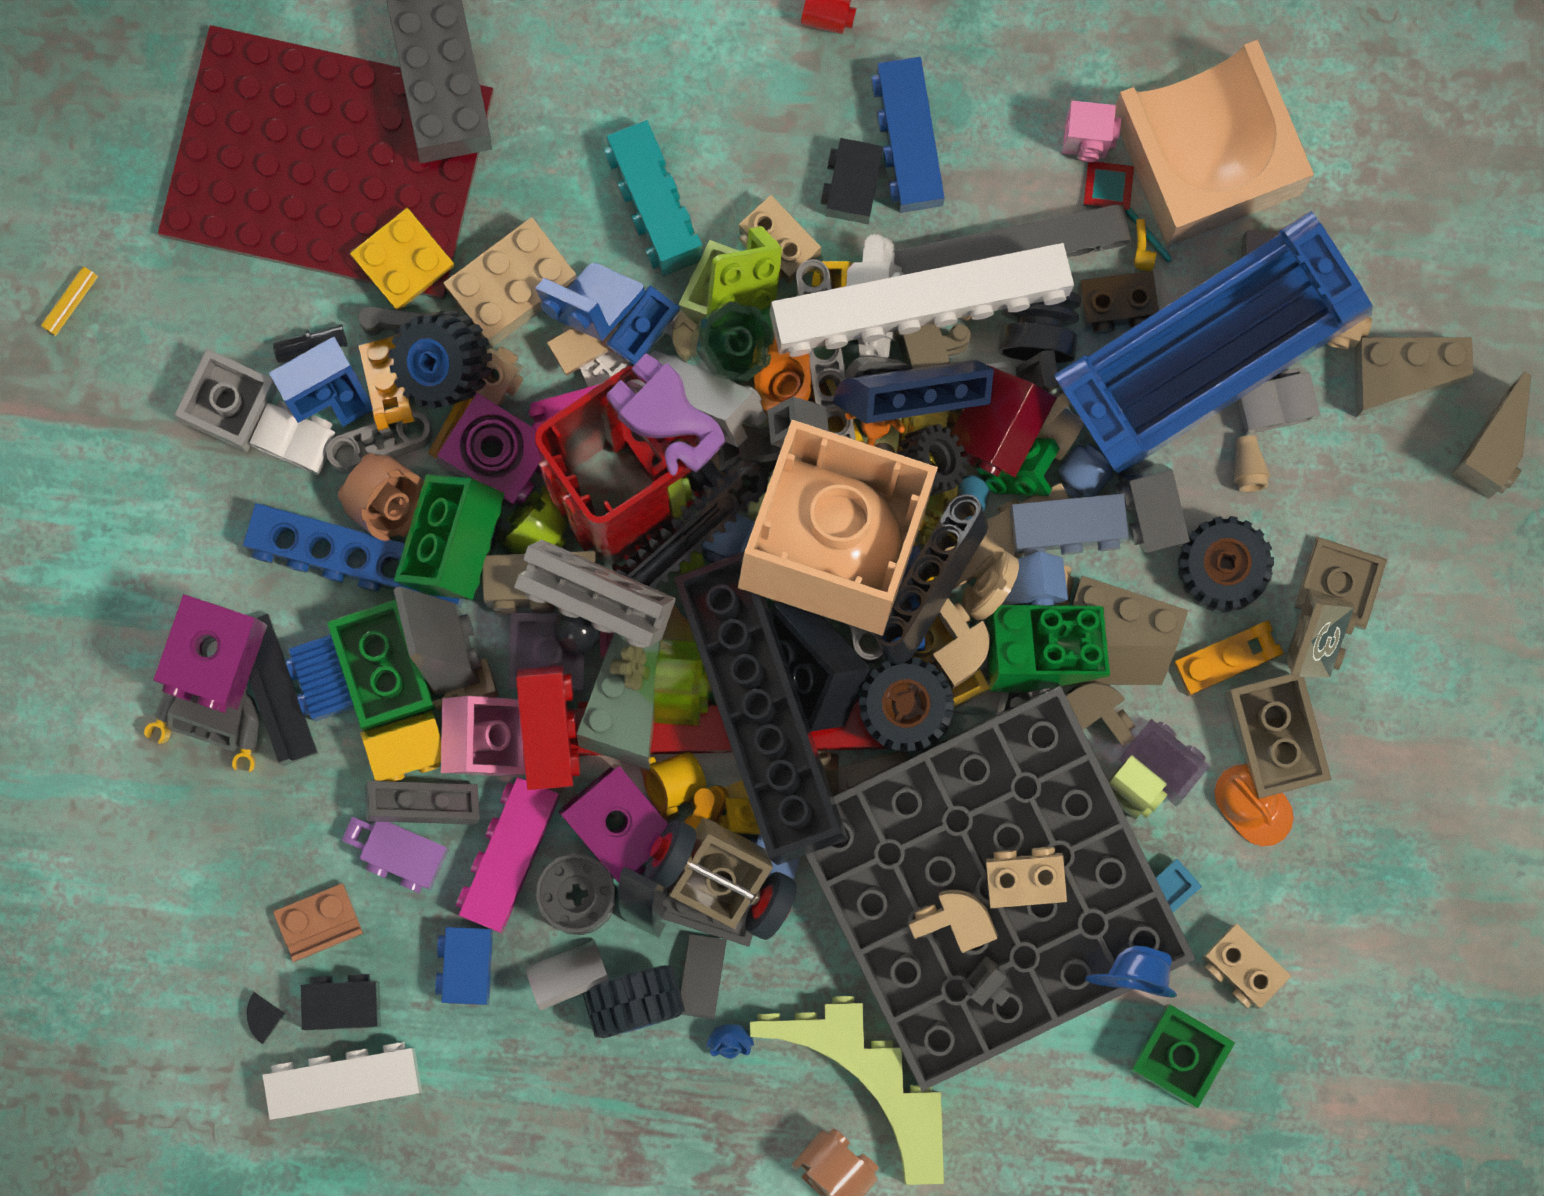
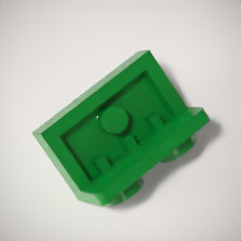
M1036 438L1016 477L1001 472L999 477H996L978 466L976 469L984 479L989 490L993 493L1000 495L1049 496L1052 488L1044 478V474L1060 450V447L1054 438Z

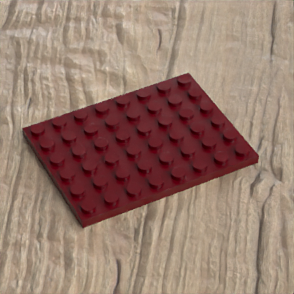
M210 25L158 235L162 238L375 285L351 257L350 253L406 208L412 212L451 261H454L480 152L420 163L401 70L398 66ZM480 85L488 119L494 89ZM451 270L420 295L444 300L446 295L444 282L450 278Z

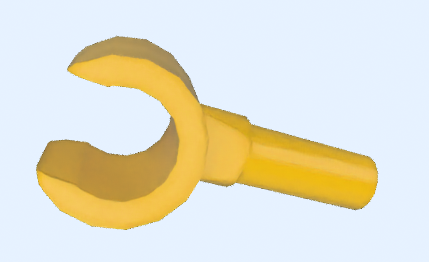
M1137 219V249L1134 256V266L1138 270L1152 271L1157 252L1145 250L1147 244L1145 219Z

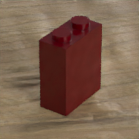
M989 366L994 369L990 404L964 408L950 436L954 434L958 436L959 440L956 442V445H963L965 451L960 452L961 457H966L967 464L975 467L979 461L981 462L978 466L979 468L996 477H999L1001 472L1016 477L1057 398L1034 383Z

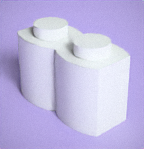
M278 401L276 406L267 403L249 443L253 448L319 476L327 460V445L337 435L334 431L330 430L333 424L312 415L310 420L305 419L297 423L286 403Z

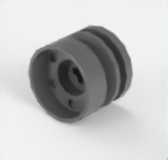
M568 854L556 858L544 868L537 882L536 900L541 914L554 928L566 934L585 935L597 931L609 921L616 908L617 890L613 877L600 861L588 855ZM577 885L580 886L583 892H588V897L583 898L581 901L582 905L576 906L573 900L567 898V895L573 893L574 886Z

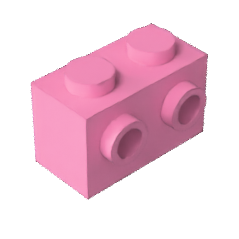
M1071 101L1065 121L1062 154L1078 155V160L1084 162H1098L1100 158H1106L1109 149L1116 147L1117 139L1120 136L1121 117H1115L1116 105Z

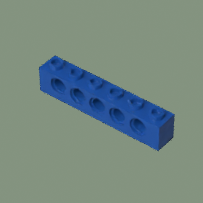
M255 503L243 544L248 551H252L251 558L267 563H272L273 558L287 561V568L308 573L309 567L323 571V578L343 583L344 577L358 580V587L373 592H379L380 587L391 590L397 587H404L417 591L394 581V578H387L383 574V569L387 562L391 560L400 561L404 543L393 540H380L368 533ZM291 531L295 533V542L290 548H278L277 538L282 532ZM319 541H327L331 544L330 554L323 559H317L312 554L314 545ZM357 550L364 551L367 554L366 563L357 569L349 567V555ZM433 596L455 603L461 609L463 599Z

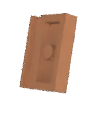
M343 883L273 911L293 962L364 934Z

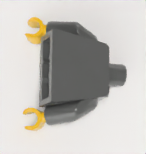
M248 684L246 685L238 710L227 707L226 713L197 704L199 697L192 695L189 702L167 693L163 694L155 713L156 722L150 723L145 727L144 735L146 738H150L155 727H158L162 733L158 744L166 743L170 739V730L234 752L238 746L240 747V753L232 761L234 770H237L239 757H247L250 760L249 773L255 768L256 759L251 751L256 748L260 720L255 699L248 695Z

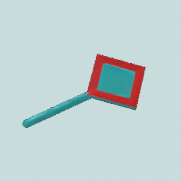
M1088 162L1083 206L1102 208L1112 205H1123L1125 213L1136 225V220L1140 218L1130 207L1134 166ZM1146 226V238L1164 260L1170 262L1172 260L1171 255Z

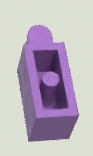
M351 817L341 841L363 850L359 859L367 862L365 870L383 878H386L388 872L402 878L399 885L417 893H420L422 887L428 890L432 889L449 851L448 848L390 822H376L373 826L355 817ZM363 828L371 831L366 845L358 842Z

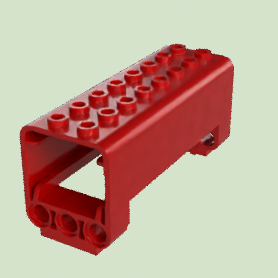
M634 366L623 368L542 423L535 433V442L542 460L538 464L541 467L540 470L543 473L542 476L545 479L544 482L547 485L546 488L549 491L548 494L551 497V501L555 504L562 517L566 514L568 515L573 535L584 551L592 549V551H595L596 557L607 565L623 561L625 555L630 556L636 552V545L645 546L648 543L646 539L648 535L656 537L659 534L657 528L659 525L667 527L671 524L669 520L670 500L668 487L681 478L685 479V475L691 472V469L682 461H677L678 471L675 475H670L665 461V452L675 442H684L692 447H696V443L699 442V438L693 435L668 438L643 436L646 440L645 442L636 441L632 437L633 431L618 419V412L608 401L606 395L620 380L625 384L631 380L642 381L631 371ZM609 445H611L615 454L628 447L652 483L615 509H612L607 500L604 501L603 505L606 515L596 516L589 494L582 496L575 474H572V470ZM657 457L660 463L653 467V461ZM695 492L694 495L701 497L698 492ZM692 500L686 502L687 507L693 504Z

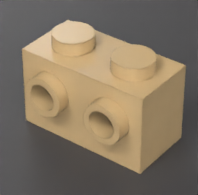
M772 195L739 223V233L741 234L739 240L746 249L749 228L762 226L782 247L779 280L783 278L788 284L796 278L797 270L804 261L816 260L821 255V246Z
M1054 847L1032 849V855L1017 856L1016 850L993 852V859L986 860L990 908L1067 902L1063 853H1055Z
M1238 924L1232 925L1202 956L1208 963L1204 967L1205 970L1219 983L1225 979L1235 989L1231 993L1232 996L1246 1009L1251 1005L1255 1009H1261L1291 977Z

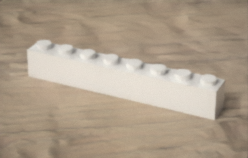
M1064 243L772 301L769 313L779 355L789 353V356L797 357L810 353L811 348L824 345L826 349H837L847 345L849 340L862 338L864 342H871L885 336L884 333L899 331V334L902 335L911 334L919 331L923 325L935 323L936 327H945L956 323L958 318L971 316L973 320L984 319L994 314L993 311L1008 309V312H1019L1029 308L1032 303L1044 301L1045 305L1058 304L1065 301L1066 297L1070 295L1074 282Z

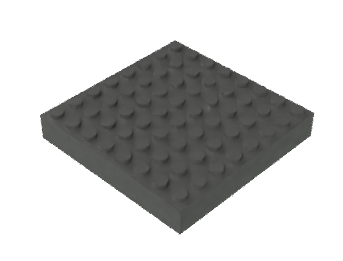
M1060 684L834 794L833 797L848 840L806 855L921 1091L1133 990L1101 986L1085 980V977L1088 975L1108 974L1118 955L1127 948L1145 946L1169 954L1172 960L1170 971L1195 960L1194 954ZM1054 847L1055 853H1063L1067 902L990 908L986 860L994 858L993 852L1016 850L1017 856L1032 855V849ZM961 890L974 895L984 904L997 932V939L962 953L951 925L915 939L909 922L916 918L914 915L915 911L926 906L935 904L937 910L943 908L939 892ZM986 956L996 963L1007 977L1002 984L1011 996L1002 1006L992 998H989L981 1006L970 997L961 985Z

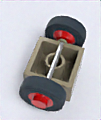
M705 817L702 818L696 829L682 821H672L654 842L645 870V877L664 888H668L669 896L733 929L750 905L745 923L746 930L763 940L771 938L788 917L797 888L796 882L783 873L774 872L768 876L773 865L765 848Z

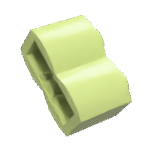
M1133 755L1120 766L1108 781L1121 808L1135 820L1140 814L1147 818L1168 795L1163 791L1167 783Z

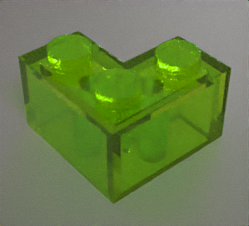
M662 639L660 640L659 658L656 661L654 723L699 726L700 713H708L709 680L696 642Z

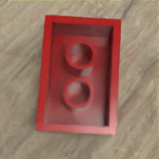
M563 665L518 669L516 680L527 790L573 786L574 776H580L579 749H571L570 741L571 738H576L577 734L575 711L568 712L567 701L573 700L571 674H564Z

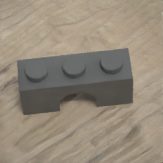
M793 396L767 410L769 427L756 428L742 424L748 438L739 447L727 442L718 450L720 472L726 473L725 467L727 465L731 466L732 463L736 462V458L739 457L741 459L755 458L768 472L773 471L792 420L829 431L826 406ZM747 474L742 476L744 479L751 480Z

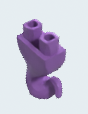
M646 353L631 370L645 383L644 387L635 394L620 380L607 393L606 398L618 412V419L638 435L650 438H668L684 435L697 436L699 444L696 447L679 441L671 444L665 452V461L670 475L677 473L678 459L689 469L697 472L725 443L724 434L719 424L712 417L690 404L680 375L668 363L663 366L658 360Z

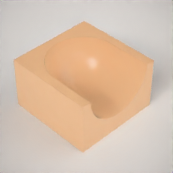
M1258 39L1244 44L1237 53L1220 64L1181 82L1150 91L1140 92L1132 87L1120 92L1115 109V117H1121L1120 134L1166 246L1173 245L1302 195L1314 176Z
M792 420L744 552L738 588L883 636L929 500L938 467Z

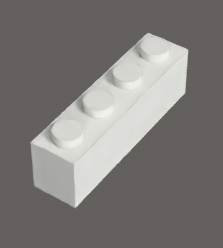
M405 1042L382 1046L383 1053L369 1056L368 1049L346 1052V1060L332 1062L331 1055L308 1059L309 1067L294 1069L293 1062L271 1066L272 1073L263 1075L269 1118L274 1120L422 1093L415 1048L406 1049Z

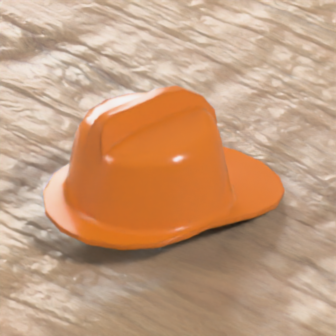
M774 331L768 333L760 340L755 350L753 362L754 389L762 399L761 405L766 412L793 396L808 401L813 389L809 353L797 357H791L789 353L779 355Z
M1247 764L1234 765L1222 773L1217 780L1214 790L1215 801L1221 813L1239 834L1250 843L1258 846H1272L1284 840L1291 831L1294 820L1292 806L1283 793L1258 799Z

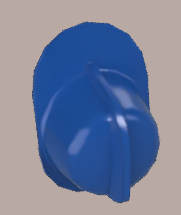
M1134 946L1121 952L1108 974L1088 975L1085 977L1087 982L1101 986L1135 989L1162 997H1177V993L1169 988L1171 956L1145 946Z

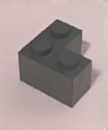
M1157 463L1126 471L1120 475L1118 474L1120 483L1115 484L1116 494H1124L1125 508L1133 515L1134 523L1129 524V530L1134 545H1140V549L1149 553L1190 542L1174 473L1171 468L1162 463Z

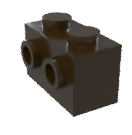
M1153 271L1080 280L1077 287L1078 294L1081 296L1080 310L1083 330L1093 329L1094 334L1115 331V326L1129 324V328L1132 329L1159 312Z

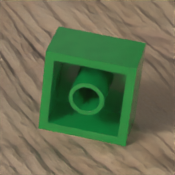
M1167 1004L1162 1009L1128 1070L1190 1107L1199 1108L1236 1042L1171 1004Z

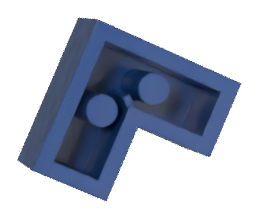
M335 337L269 372L297 423L331 406L344 427L373 410L368 395Z

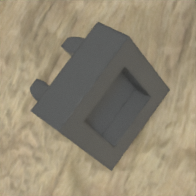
M987 956L961 984L970 997L981 1006L989 998H992L1002 1006L1011 996L1002 984L1007 977L999 966Z

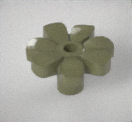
M630 644V646L622 648V659H613L611 661L610 671L612 674L625 676L624 684L627 689L639 691L643 686V680L649 679L650 668L644 666L647 663V657L643 648Z

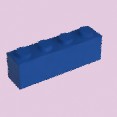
M921 57L878 63L877 75L871 76L874 97H881L883 110L877 111V119L880 133H887L888 145L883 146V156L886 168L892 167L894 181H889L891 202H898L900 213L942 207L945 197Z

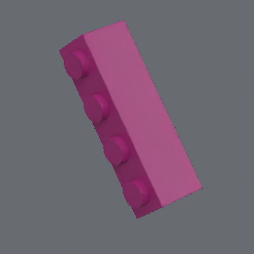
M520 777L516 778L514 784L507 783L500 799V803L505 805L500 819L497 817L492 818L485 835L486 838L491 839L486 852L479 851L473 862L471 872L476 874L471 887H463L457 900L456 906L461 908L459 916L503 934L560 799L558 793L548 789L527 790L526 780Z

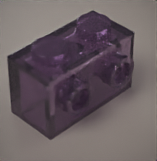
M1151 719L1126 749L1119 761L1124 763L1133 755L1167 783L1163 788V791L1168 794L1165 798L1177 807L1210 765L1205 762L1206 757L1200 750L1192 745L1186 747L1176 739L1177 735L1170 726L1161 721L1156 723Z

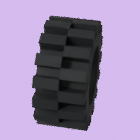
M939 424L930 425L908 433L904 436L905 440H902L899 444L903 450L898 451L899 455L932 465L929 459L930 451L934 458L935 466L938 467L930 496L956 488L963 481L961 477L966 475V469L961 467V465L967 464L966 457H961L960 452L965 451L963 445L957 446L958 436L956 434L949 436L951 429L948 427L942 428V425Z

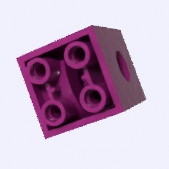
M479 393L471 401L439 451L436 459L437 464L458 477L472 478L504 492L502 505L510 510L515 503L522 506L535 485L530 481L534 473L543 474L538 464L542 460L535 442L537 430ZM488 442L495 443L501 449V454L494 458L487 457L481 451V446Z
M183 594L153 681L163 684L161 692L189 702L192 695L199 697L197 704L222 713H226L227 707L238 710L267 624L254 617ZM217 641L216 652L208 657V646L212 642Z
M615 763L557 811L618 883L620 882V873L623 867L640 875L645 872L646 868L643 864L648 861L654 842L669 825L623 769ZM612 811H621L624 818L622 825L615 830L608 829L605 823L607 815Z

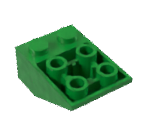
M1000 605L994 613L987 617L985 626L989 634L987 658L990 692H1032L1052 688L1059 684L1063 686L1110 676L1103 606Z

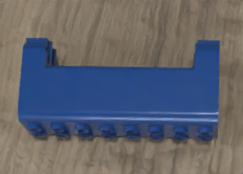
M1309 211L1281 229L1279 235L1098 351L1088 357L1084 355L1054 376L1113 469L1120 475L1371 316L1373 305L1315 214Z

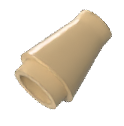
M1247 435L1237 438L1235 440L1234 483L1238 484L1239 491L1256 492L1267 488L1268 479L1271 475L1259 448L1257 436Z

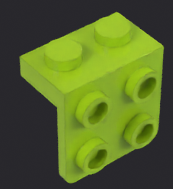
M762 226L749 228L746 250L717 255L713 259L707 305V317L711 322L716 323L759 315L761 310L770 307L771 302L776 301L782 247Z

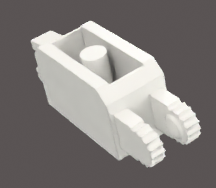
M875 233L873 235L870 234L869 237L867 236V239L864 240L865 244H863L865 245V248H863V262H854L847 270V286L904 275L902 267L894 264L895 253L893 250L895 248H893L894 244H892L891 240ZM899 331L884 333L885 336L871 342H864L862 338H859L860 357L888 358L891 341H899Z

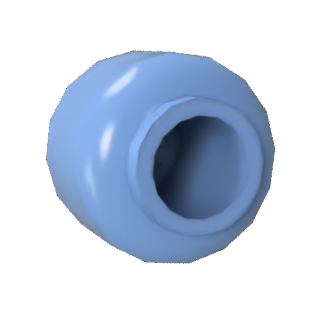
M1090 443L1086 447L1075 446L1058 468V474L1064 481L1062 485L1066 493L1073 498H1079L1081 495L1084 497L1097 496L1111 479L1113 471L1103 452Z

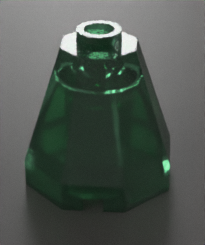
M732 301L724 302L701 319L691 336L689 352L695 362L712 376L745 382L770 364L771 354H768L769 345L773 344L774 332L759 308L739 305L740 303Z

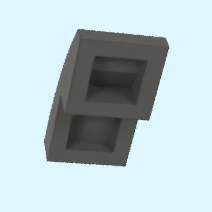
M690 934L680 992L685 1012L681 1015L715 1019L727 940Z

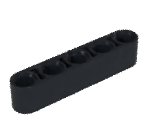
M960 495L949 504L901 583L883 636L874 633L884 657L891 663H904L915 654L988 531V521L979 500L973 495ZM955 546L953 549L945 551L949 547ZM932 577H936L935 579H933V580H931V581H927L928 579H930V578H932ZM918 607L916 610L908 612L910 609ZM901 637L899 640L891 642V640Z

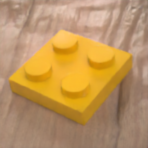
M408 208L350 253L351 257L395 310H401L454 267L451 259Z

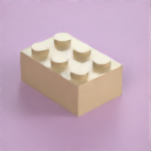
M531 217L446 280L444 286L463 314L472 318L471 324H479L483 329L480 335L482 338H488L490 343L488 346L492 348L542 311V302L535 287L543 278L568 288L577 279V275Z

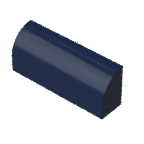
M968 360L848 378L838 385L833 404L866 424L987 405L991 401L994 369L978 360Z

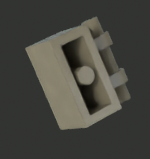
M935 323L921 326V329L917 332L901 334L899 346L904 363L912 369L948 364L950 362L948 357L961 354L967 349L971 333L967 326L956 324L950 329L949 334L942 336L940 327H936Z

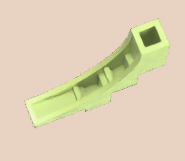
M854 996L832 997V1004L824 1005L825 1019L817 1020V1012L795 1013V1020L780 1021V1013L757 1014V1021L750 1022V1037L780 1039L809 1047L835 1060L858 1078L877 1100L892 1127L901 1154L905 1185L944 1184L941 1092H933L932 1087L921 1091L919 1085H910V1093H903L901 1048H893V1040L871 1041V1049H864L863 1003H854Z

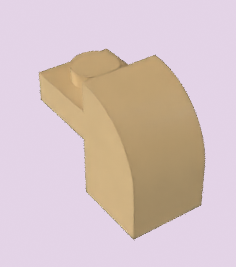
M948 598L937 616L954 640L934 653L931 659L953 689L974 675L983 664L989 650V634L983 621L970 629L967 623L971 619L959 602L953 605Z
M961 890L939 892L943 908L937 910L935 904L926 906L915 911L914 915L916 918L909 922L915 939L951 925L962 953L997 939V932L984 904L974 895Z

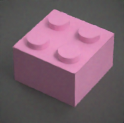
M477 696L442 698L441 773L486 776L526 775L518 699Z

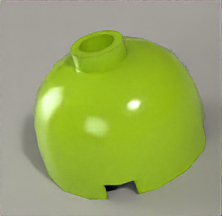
M545 486L541 487V495L534 491L527 497L522 506L519 505L507 518L511 523L507 532L501 528L498 531L495 540L509 553L525 554L529 545L540 540L560 548L565 544L566 539L562 535L568 525V515L561 516L559 510L551 501V497L548 494L549 491Z

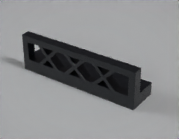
M265 614L256 618L267 624V628L249 681L278 763L286 766L319 753L306 716L301 711L297 698L298 694L290 677L270 615Z

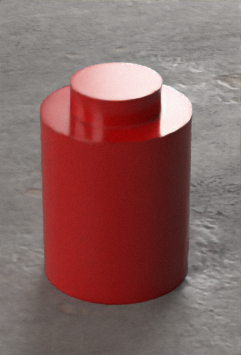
M805 0L801 25L843 35L845 28L852 29L857 8L850 6L851 0Z

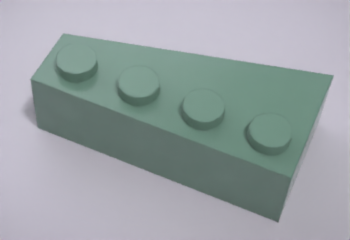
M614 632L577 732L578 746L650 770L662 640L650 647L643 648L647 657V663L644 666L650 668V675L648 680H643V686L638 691L625 687L624 675L612 674L610 671L611 661L613 659H622V648L630 646L626 642L625 636Z

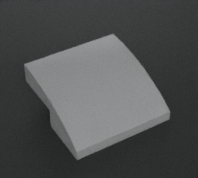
M594 939L525 968L540 1011L584 993L596 984L610 980Z

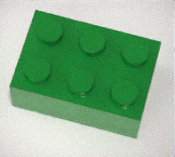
M426 475L394 581L427 595L473 600L475 591L480 583V574L486 555L490 550V541L496 521L501 513V505L505 493L472 478Z
M396 600L327 622L356 715L363 731L436 709L427 680L409 656Z

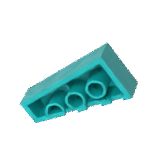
M648 120L608 135L607 143L609 147L603 149L610 169L618 168L622 181L617 182L624 202L631 201L636 214L631 215V219L638 236L645 234L650 247L646 248L645 252L652 269L659 267L664 277L698 263L703 255V245L698 234L693 235L695 232L686 206H681L679 202L681 199L677 186L670 172L667 173L665 169L667 165Z

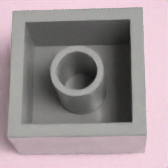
M206 349L175 416L181 423L247 453L251 446L249 442L267 403H272L278 388L272 378Z

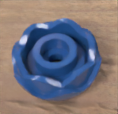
M726 1024L716 1027L711 1032L706 1048L710 1049L713 1057L721 1054L727 1059H733L740 1053L749 1055L751 1046H754V1041L745 1027L737 1024Z

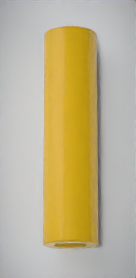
M83 266L41 324V327L56 336L98 276Z

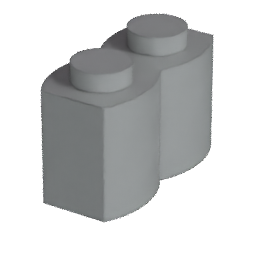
M1299 368L1282 371L1278 374L1279 379L1267 381L1238 399L1237 404L1245 435L1317 419L1320 416V411L1310 372L1300 374Z

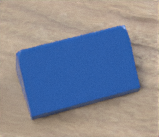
M650 285L606 345L629 365L634 366L646 353L648 354L678 314L680 307Z

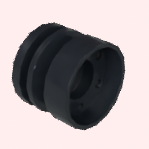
M1071 291L1066 300L1058 304L1045 305L1044 301L1032 303L1029 308L1019 312H1008V309H1002L1003 316L1017 321V323L1002 325L1000 328L998 352L1012 359L1027 361L1041 351L1054 350L1056 363L1073 361L1076 354L1077 334L1062 326L1075 324L1079 321V314L1073 310L1080 307L1081 296Z

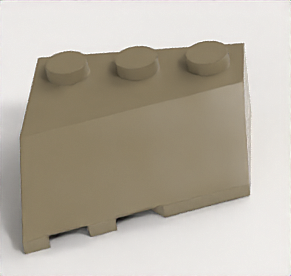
M1082 576L1078 581L1071 606H1103L1110 676L1069 685H1080L1086 682H1101L1108 685H1162L1178 646L1189 610Z

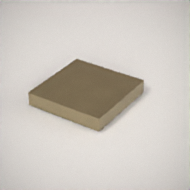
M1317 536L1313 543L1294 608L1302 610L1308 591L1312 589L1352 602L1354 606L1353 613L1358 614L1355 628L1365 630L1387 559Z

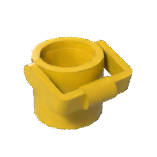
M688 751L660 762H656L655 757H652L650 759V770L640 767L648 797L665 821L678 815L679 810L677 806L694 800L695 793L701 788H706L702 767L695 756Z

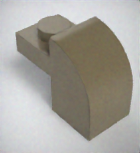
M1086 682L1075 686L1065 693L1083 730L1102 717L1123 747L1135 739L1130 731L1136 726L1124 709L1118 713L1114 710V707L1126 700L1114 687L1101 682Z

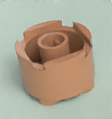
M369 453L350 472L344 485L338 491V499L342 503L348 517L374 537L388 541L391 540L390 537L397 535L404 537L408 534L424 481L396 459L386 455Z
M834 1128L828 1133L820 1130L791 1164L795 1171L800 1166L805 1170L801 1178L820 1196H865L878 1181L875 1172L879 1167L863 1153L860 1156H856L847 1148L850 1144L849 1140Z

